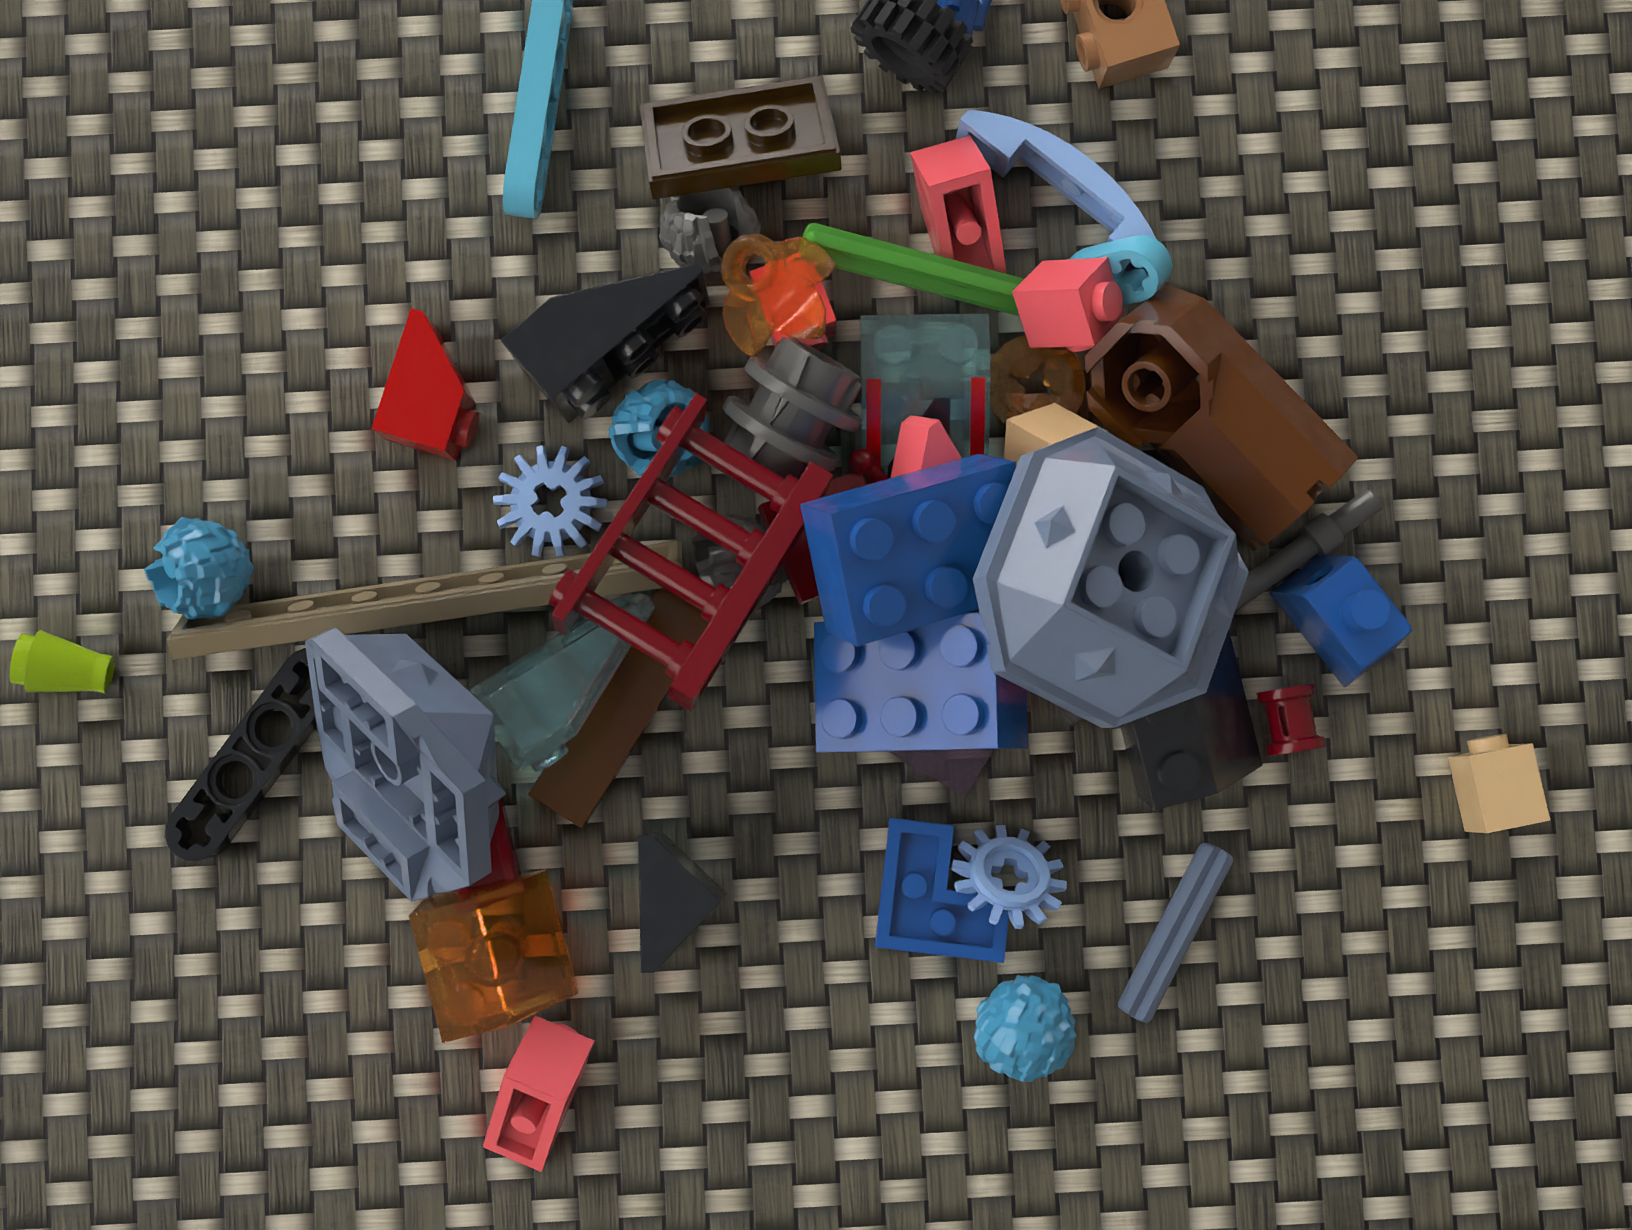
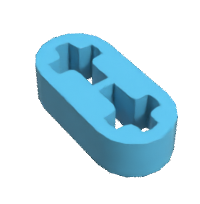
M1133 235L1083 248L1070 258L1108 257L1114 280L1122 292V306L1151 298L1167 281L1173 266L1170 253L1165 246L1157 239L1147 235ZM1130 262L1138 268L1126 272L1124 270ZM1145 267V269H1146L1147 272H1148V275L1146 274V272H1145L1143 269H1139V268Z

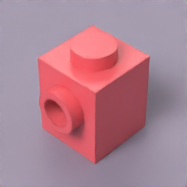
M1108 257L1042 261L1012 291L1030 348L1067 347L1068 350L1074 352L1091 349L1124 315L1122 292L1114 280Z

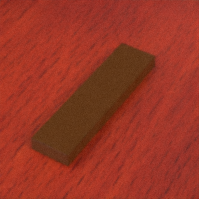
M665 588L656 589L639 616V619L643 621L652 608L653 610L645 623L680 644L687 639L696 645L709 624L700 618L702 613L700 609ZM628 643L623 652L620 651L584 712L580 710L528 793L530 797L580 828H585L668 695L670 685L674 680L665 674L666 666L630 646L581 728L575 734L576 729L629 645Z

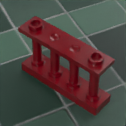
M695 393L684 411L677 406L670 411L656 436V441L662 444L579 573L577 574L569 569L560 579L549 599V604L555 607L552 613V620L556 631L566 636L580 614L666 666L665 674L674 679L670 685L668 698L691 712L803 533L805 526L800 504L825 497L833 478L832 473L810 461L800 479L791 474H788L784 479L702 430L700 427L705 421L707 399L698 393ZM685 450L771 501L769 508L778 514L766 533L756 528L751 533L665 482ZM650 505L662 510L737 555L735 563L744 568L731 589L722 583L715 588L630 537ZM615 559L702 611L700 618L709 624L696 645L687 639L680 644L594 592Z

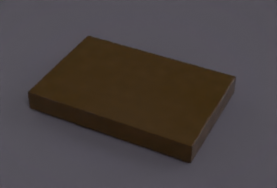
M823 76L640 104L652 200L842 170L840 149Z

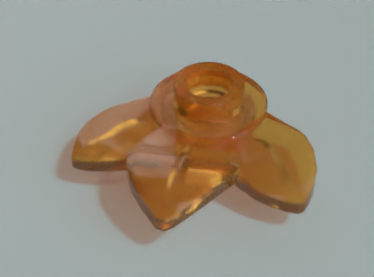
M748 234L737 238L728 246L722 258L721 271L730 291L723 307L722 316L728 333L741 351L750 357H756L766 346L774 330L783 335L803 340L819 339L824 335L826 309L822 297L814 285L822 282L831 274L835 268V263L820 245L801 237L775 243L763 235ZM761 256L765 262V271L760 278L751 280L746 274V264L752 257Z

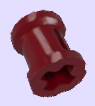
M1314 683L1256 693L1258 702L1265 704L1272 741L1266 746L1268 756L1326 747L1324 737L1317 735L1310 699L1316 693Z

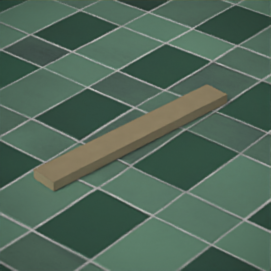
M677 540L645 545L685 569L682 542ZM591 553L235 605L224 616H217L214 619H207L206 617L187 619L183 614L168 636L167 643L172 660L305 641L332 628H337L343 635L550 605L549 599L563 575L569 569L578 574ZM615 559L594 592L604 597L663 587Z

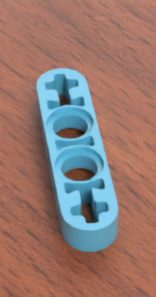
M532 0L504 176L502 200L505 215L538 219L542 210L571 28L573 0Z

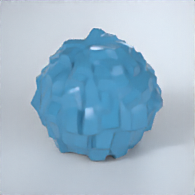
M664 379L650 381L639 390H631L625 395V399L620 405L616 407L612 416V426L609 428V437L616 454L621 460L625 461L627 466H631V469L635 470L638 477L641 478L662 445L656 441V436L670 411L675 406L684 411L695 395L690 388H684L675 381H665ZM705 416V421L700 428L709 433L710 422L709 418ZM685 450L666 481L670 477L679 474L683 475L687 470L694 469L696 465H700L702 460Z
M181 517L174 526L166 530L163 538L153 547L154 550L160 551L163 554L162 558L155 560L154 563L144 568L146 577L151 581L155 598L160 607L166 606L173 613L184 614L187 619L205 617L207 619H214L217 616L221 617L228 613L234 603L241 599L243 590L248 588L250 576L254 571V565L250 561L249 549H245L243 542L237 539L238 534L233 530H226L220 523L202 521L200 518L190 519Z
M1017 975L1015 980L1001 982L991 992L989 998L980 1001L976 1010L977 1019L973 1038L977 1045L976 1052L983 1062L990 1063V1068L997 1073H1005L1010 1078L1022 1082H1033L1037 1078L1046 1077L1055 1070L1064 1068L1074 1051L1077 1035L1074 1032L1076 1021L1071 1014V1008L1067 1005L1068 999L1061 992L1059 984L1048 983V981L1033 975L1029 978Z

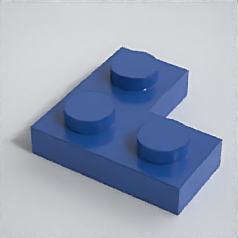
M889 817L874 946L876 948L1004 963L1009 922L1008 910L1003 909L999 922L996 925L989 923V917L993 907L992 904L987 903L983 908L973 912L968 908V902L976 897L978 892L966 894L956 892L953 889H947L954 825Z

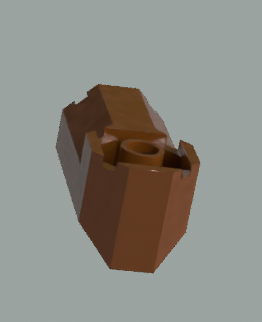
M1168 284L1165 285L1151 298L1120 320L1085 356L1086 373L1091 370L1092 387L1087 391L1088 409L1115 437L1134 447H1141L1145 442L1150 443L1178 473L1203 486L1218 515L1252 551L1257 550L1260 546L1267 545L1315 503L1314 499L1325 488L1323 484L1330 489L1358 459V456L1214 307L1205 298Z

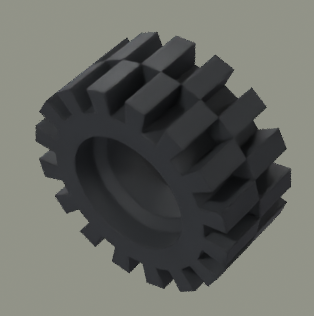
M867 0L851 26V33L856 35L854 40L857 45L866 47L863 51L869 59H877L880 62L878 67L886 73L888 70L895 73L896 80L903 84L907 80L910 81L912 87L916 90L922 91L925 88L930 94H936L937 91L940 93L945 91L973 48L971 45L973 43L972 35L965 33L968 28L964 22L954 20L953 17L956 13L948 6L945 8L940 7L936 4L938 0Z

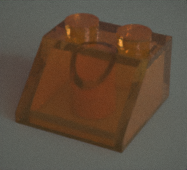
M547 869L519 875L508 880L504 879L472 887L461 892H453L425 899L409 914L442 1043L507 1027L575 996L579 992Z

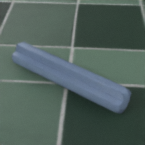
M1202 843L1198 846L1118 1001V1007L1127 1015L1145 1023L1152 1020L1233 863V857L1226 851L1210 843Z

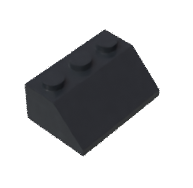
M1229 629L1206 693L1120 726L1138 797L1154 811L1217 794L1263 766Z

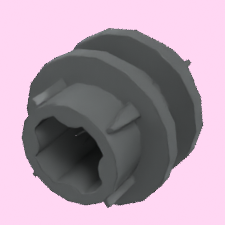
M783 336L768 361L757 357H750L744 367L747 374L761 384L752 401L750 402L736 396H728L722 408L734 420V423L724 443L784 479L788 474L800 479L810 461L831 472L835 470L840 458L824 442L833 426L850 432H856L863 420L857 413L851 410V407L862 387V384L859 383L861 378L852 370L821 351L792 337L785 338Z

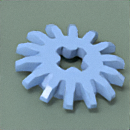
M537 446L536 465L530 467L524 457L519 454L514 458V461L523 473L518 478L501 472L499 476V481L511 486L512 491L511 494L493 496L494 505H510L511 512L498 519L497 523L500 529L513 523L517 524L519 528L510 541L516 547L527 536L533 538L531 553L533 556L541 557L544 542H552L556 558L566 556L563 540L570 537L582 549L588 543L579 533V530L586 525L599 532L603 524L589 516L591 508H607V499L591 497L590 489L604 484L601 475L584 479L581 473L591 463L585 456L572 467L567 465L566 462L570 451L568 447L561 446L554 462L548 461L545 446ZM546 485L552 491L560 487L565 489L567 495L560 501L564 509L561 515L554 517L548 511L541 513L539 516L535 513L533 507L540 501L535 491L540 486Z
M996 825V838L992 840L987 837L982 829L976 830L973 835L978 846L977 849L965 841H962L958 846L959 852L968 862L953 859L951 870L961 876L970 878L956 881L954 885L956 892L966 894L978 892V895L968 902V908L972 912L983 908L987 903L992 904L993 907L989 917V923L996 925L999 922L1003 909L1008 910L1009 919L1015 929H1021L1024 926L1022 911L1032 921L1041 924L1045 922L1047 917L1039 906L1057 911L1062 904L1061 901L1048 893L1066 891L1067 881L1051 878V874L1061 870L1064 866L1060 859L1047 862L1043 855L1051 846L1043 840L1034 847L1027 842L1030 833L1027 830L1020 829L1017 838L1007 837L1005 825ZM1003 865H1009L1014 867L1015 876L1025 879V883L1019 882L1016 884L1014 891H1008L1003 889L1002 880L992 877L991 873H1000Z

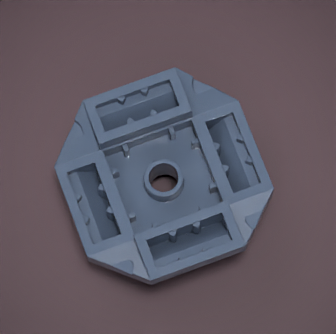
M1096 427L1020 456L973 576V583L980 616L990 644L987 645L992 672L1100 728H1116L1206 693L1249 571L1237 551L1235 532L1218 515L1203 486L1100 427ZM1119 563L1124 571V584H1122L1118 574Z
M332 628L306 640L305 646L318 737L325 768L332 780L334 796L332 802L337 825L411 902L427 898L434 893L449 892L470 886L492 872L490 843L499 818L498 801L506 794L497 782L494 714L407 634L343 635L337 628Z

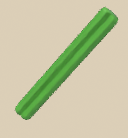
M817 223L808 224L803 233L800 251L801 258L805 261L1019 316L1012 291L1024 278Z

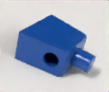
M1327 554L1325 556H1316L1270 592V595L1343 687L1350 685L1391 653L1413 631L1407 619L1364 565L1354 556Z

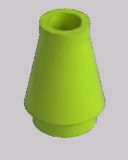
M39 630L36 635L22 633L16 641L11 657L10 682L12 684L24 685L27 693L77 691L107 693L113 679L115 657L100 654L42 630Z

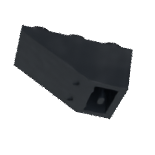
M692 264L550 297L505 335L501 342L519 367L568 423L578 415L582 419H587L598 412L609 401L611 393L608 390L626 374L631 379L636 378L657 360L659 353L656 349L673 334H676L678 338L686 336L705 319L707 312L704 308L710 304L703 270L697 264Z

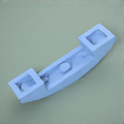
M967 110L961 117L956 139L971 135L990 168L1004 178L1019 159L1109 230L1112 234L1107 242L1133 235H1147L1155 238L1151 227L1127 193L1107 172L1074 146L1041 128L1012 117L976 110ZM1132 262L1124 268L1125 272L1138 269ZM1145 267L1139 268V269H1143V270L1146 272V274L1148 275V272H1147V270L1145 269Z

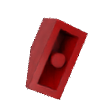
M411 308L371 429L385 440L457 461L461 447L469 448L476 435L479 423V412L473 411L476 402L436 326L423 311Z

